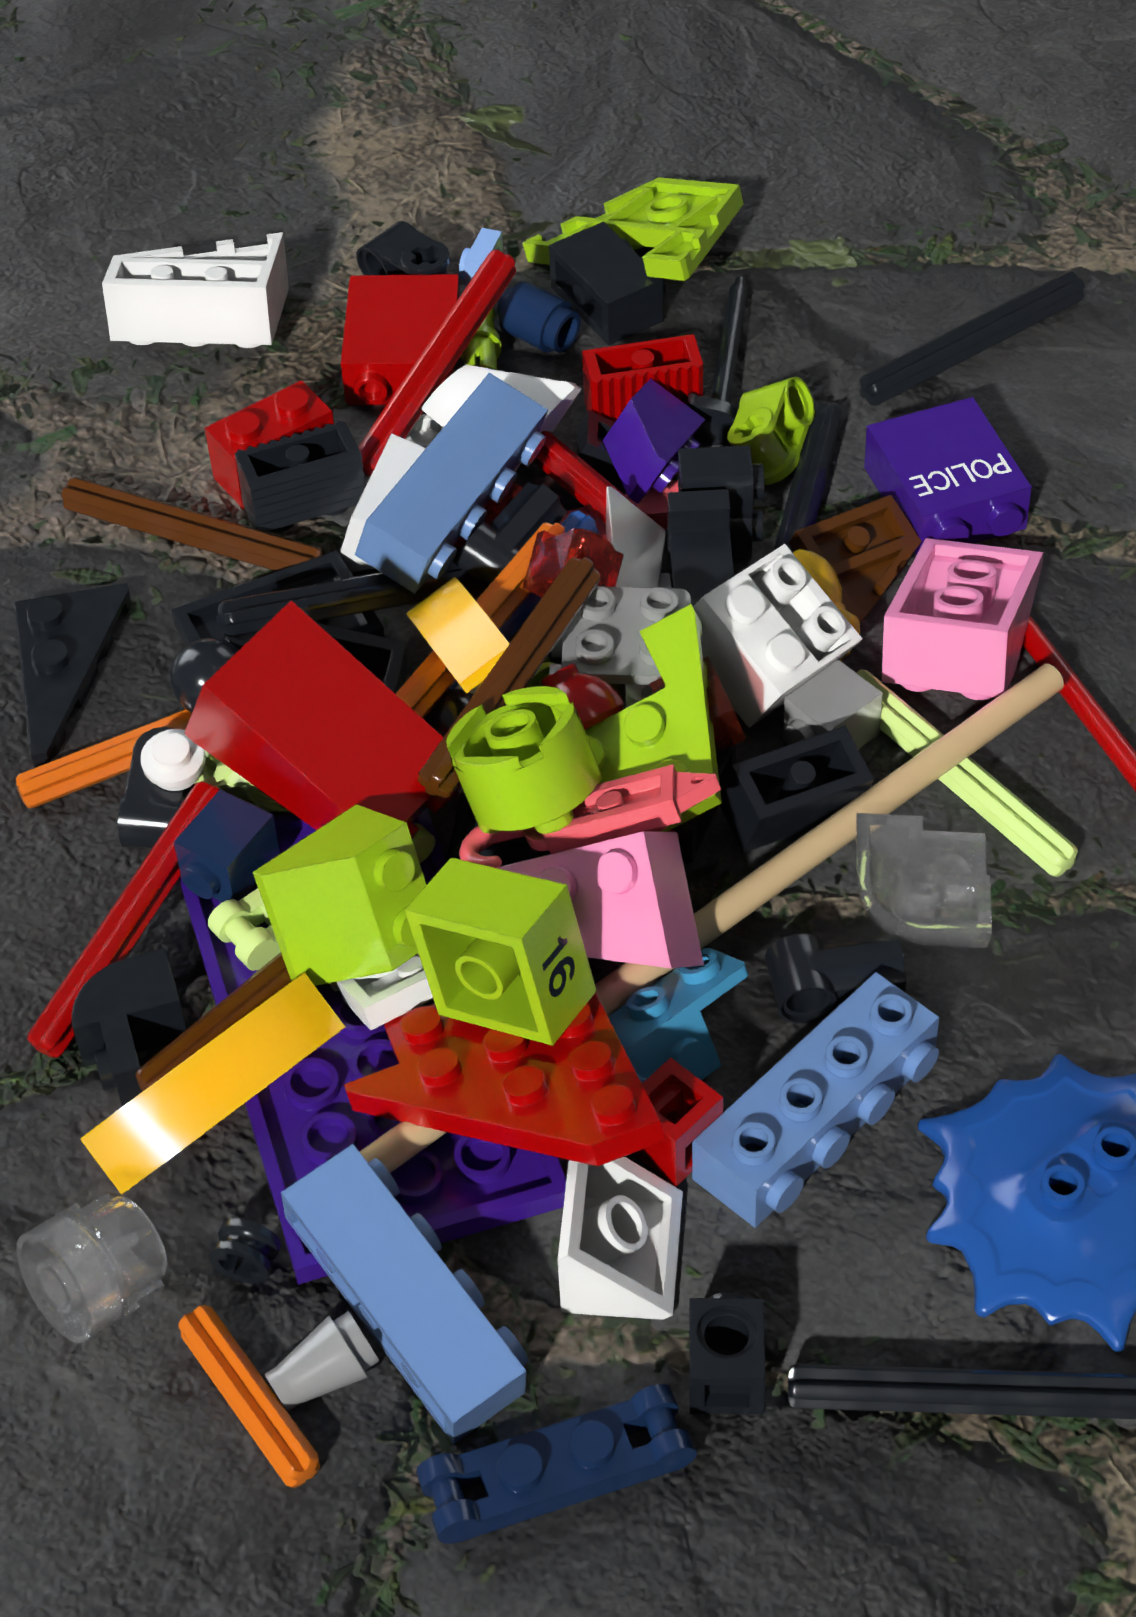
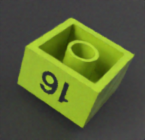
M450 858L405 909L438 1015L553 1046L596 992L566 884Z

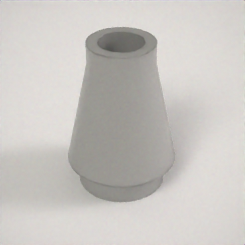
M348 1311L334 1321L328 1315L289 1355L264 1375L287 1412H289L301 1403L368 1378L364 1371L378 1363L379 1359Z

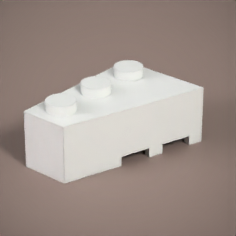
M283 232L266 234L267 244L234 248L233 239L216 241L217 251L183 256L182 246L114 255L102 282L110 341H129L135 345L170 342L183 343L192 347L206 344H236L243 348L272 345L289 290Z

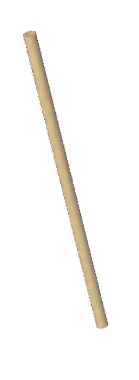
M1043 664L695 912L694 918L700 948L702 949L1061 691L1064 687V680L1060 672L1050 664ZM627 962L595 983L596 994L607 1016L625 1005L633 993L645 987H650L675 968ZM400 1122L362 1149L360 1153L367 1162L377 1158L391 1173L447 1132L418 1126L409 1122Z

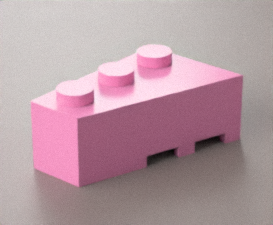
M643 831L497 867L502 870L566 884L586 955L589 958L665 968L704 966L677 832Z

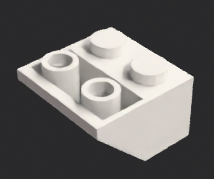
M783 544L701 597L693 607L702 624L703 636H700L707 677L749 728L784 705V699L787 695L834 661L842 658L862 640V637L786 544Z

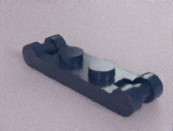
M666 1384L651 1385L635 1393L630 1400L460 1455L442 1453L423 1461L417 1467L416 1474L424 1495L433 1498L436 1511L432 1514L431 1519L439 1541L445 1544L462 1542L677 1471L690 1464L696 1458L697 1452L689 1432L685 1429H679L674 1416L678 1413L679 1407L670 1386ZM648 1429L652 1440L647 1445L632 1449L628 1436ZM482 1483L486 1495L485 1498L476 1501L465 1499L463 1489Z

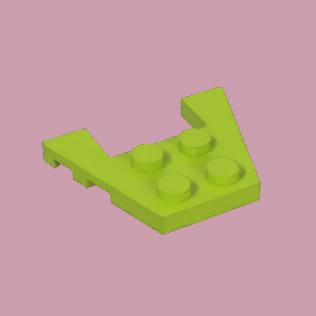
M658 177L603 203L605 214L597 218L576 216L560 224L563 234L548 241H543L542 236L536 235L524 241L523 247L528 262L550 265V244L604 221L620 238L627 239L633 250L642 247H653L651 251L642 256L647 277L686 281L744 205L740 185Z
M690 604L639 631L665 683V688L585 730L602 775L599 784L674 764L676 772L716 774L719 781L713 724L709 718L706 691L709 687L707 669L703 661L700 636H703L702 624L698 614ZM720 791L682 812L681 822L669 825L660 832H667L721 804Z

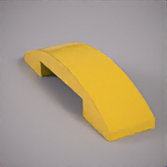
M455 577L406 613L466 694L484 681L509 645V642Z
M304 972L80 1138V1140L122 1195L345 1028V1025Z

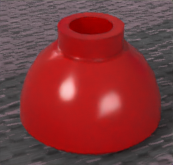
M575 663L540 680L543 686L559 688L566 693L569 702H573L574 707L577 709L585 730L622 711L624 701L609 683L597 676L585 673L580 674Z

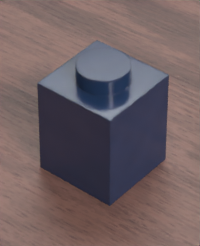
M221 789L174 841L182 883L201 898L210 899L213 897L221 902L230 899L239 901L244 898L256 885L253 872L280 855L273 814Z

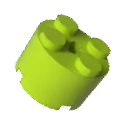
M547 686L522 688L503 694L502 697L506 706L488 714L485 713L482 704L469 711L453 726L446 743L451 762L480 830L484 833L492 834L500 831H516L535 827L537 832L548 834L559 831L569 825L574 818L572 810L592 793L596 785L600 783L602 775L578 711L574 707L573 702H569L566 693L559 688Z

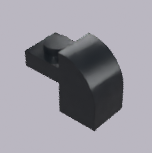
M165 948L126 958L101 969L84 984L73 1005L72 1027L83 1066L97 1065L103 1091L117 1087L122 1107L143 1092L135 1076L137 1070L140 1069L137 1053L168 1045L187 1030Z

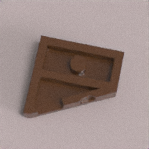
M888 495L799 529L794 533L789 544L793 551L799 549L812 551L829 562L835 570L842 587V603L847 611L857 616L861 625L922 541L893 496Z

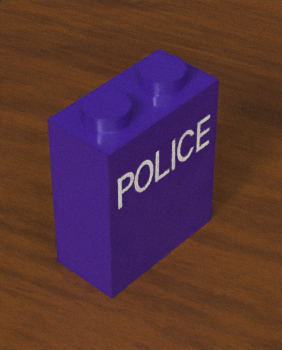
M973 397L867 425L864 468L882 498L888 495L893 496L922 542L916 549V554L926 538L974 544L1026 529L1032 486Z

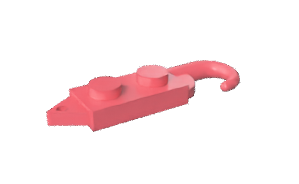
M674 764L596 785L592 793L572 810L574 814L572 822L553 833L542 834L537 832L535 827L523 830L500 831L488 834L482 832L479 826H477L463 839L459 856L464 861L497 868L502 865V860L499 856H482L480 853L494 844L524 836L532 849L550 851V854L643 831L660 832L669 825L681 822L682 812L721 790L716 774L676 772Z

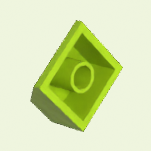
M356 804L253 872L291 982L304 972L315 986L390 972L418 954L405 909L424 889L426 882L407 823Z

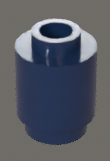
M527 281L519 282L514 287L508 288L498 302L497 314L501 330L546 353L553 350L558 353L565 352L574 343L579 333L581 318L577 312L573 311L572 305Z

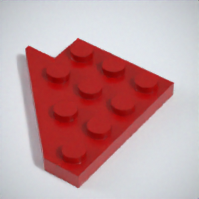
M596 992L553 1046L438 1015L435 1003L412 1009L406 1014L384 1024L398 1064L343 1084L352 1110L400 1122H409L426 1128L597 1167L666 1141L661 1121Z

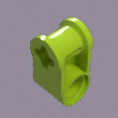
M795 376L743 393L740 398L739 409L734 423L728 431L727 439L732 446L750 445L752 464L763 463L764 485L781 481L797 467L800 461V453L815 414L814 401L806 383L801 378Z

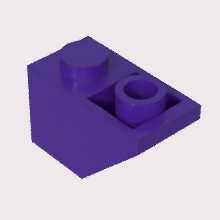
M651 378L630 399L603 439V443L628 498L636 504H639L652 488L659 493H662L678 473V449L700 447L701 443L693 437L706 420Z

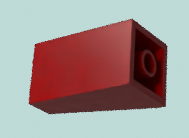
M292 600L203 684L184 732L195 744L315 830H318L357 804L406 822L413 839L420 829L412 822L426 808L436 815L461 787L459 784L448 798L440 796L434 798L425 792V787L418 782V773L441 742L443 736Z

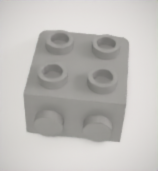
M596 586L552 649L551 657L562 658V664H550L549 675L575 663L580 674L585 673L597 676L609 684L665 685L639 631L690 605V593L678 588Z

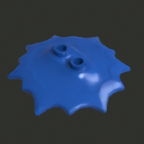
M1058 1054L1054 1056L1049 1067L1041 1077L1031 1080L1000 1079L994 1084L991 1092L975 1105L951 1114L920 1120L918 1122V1130L937 1144L944 1155L943 1163L933 1179L932 1185L935 1190L945 1196L946 1206L939 1218L927 1230L926 1240L933 1244L952 1246L963 1253L973 1276L974 1310L977 1316L985 1318L1005 1306L1027 1304L1036 1309L1049 1326L1070 1319L1080 1320L1096 1330L1114 1352L1124 1350L1129 1328L1136 1313V1073L1126 1076L1104 1077L1092 1074L1073 1063L1064 1055ZM1067 1187H1070L1069 1195L1059 1194Z

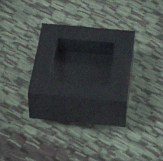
M588 410L578 425L576 454L599 474H609L620 479L603 443V439L615 422Z

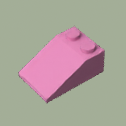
M926 538L884 615L882 682L900 684L903 688L916 692L931 689L958 692L974 700L997 698L1007 691L1017 668L1043 564L1044 552Z

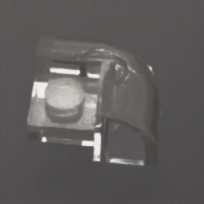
M857 813L855 876L867 917L889 937L894 936L895 939L918 945L987 948L992 935L990 875L986 873L985 833L923 830V816Z

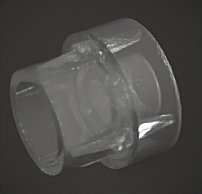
M107 1193L82 1208L78 1203L74 1204L22 1234L17 1242L16 1251L20 1272L35 1304L48 1322L60 1334L76 1343L86 1342L133 1313L140 1307L137 1302L138 1300L164 1285L160 1278L167 1271V1256L162 1240L145 1212L135 1202L124 1196L111 1198L110 1194Z

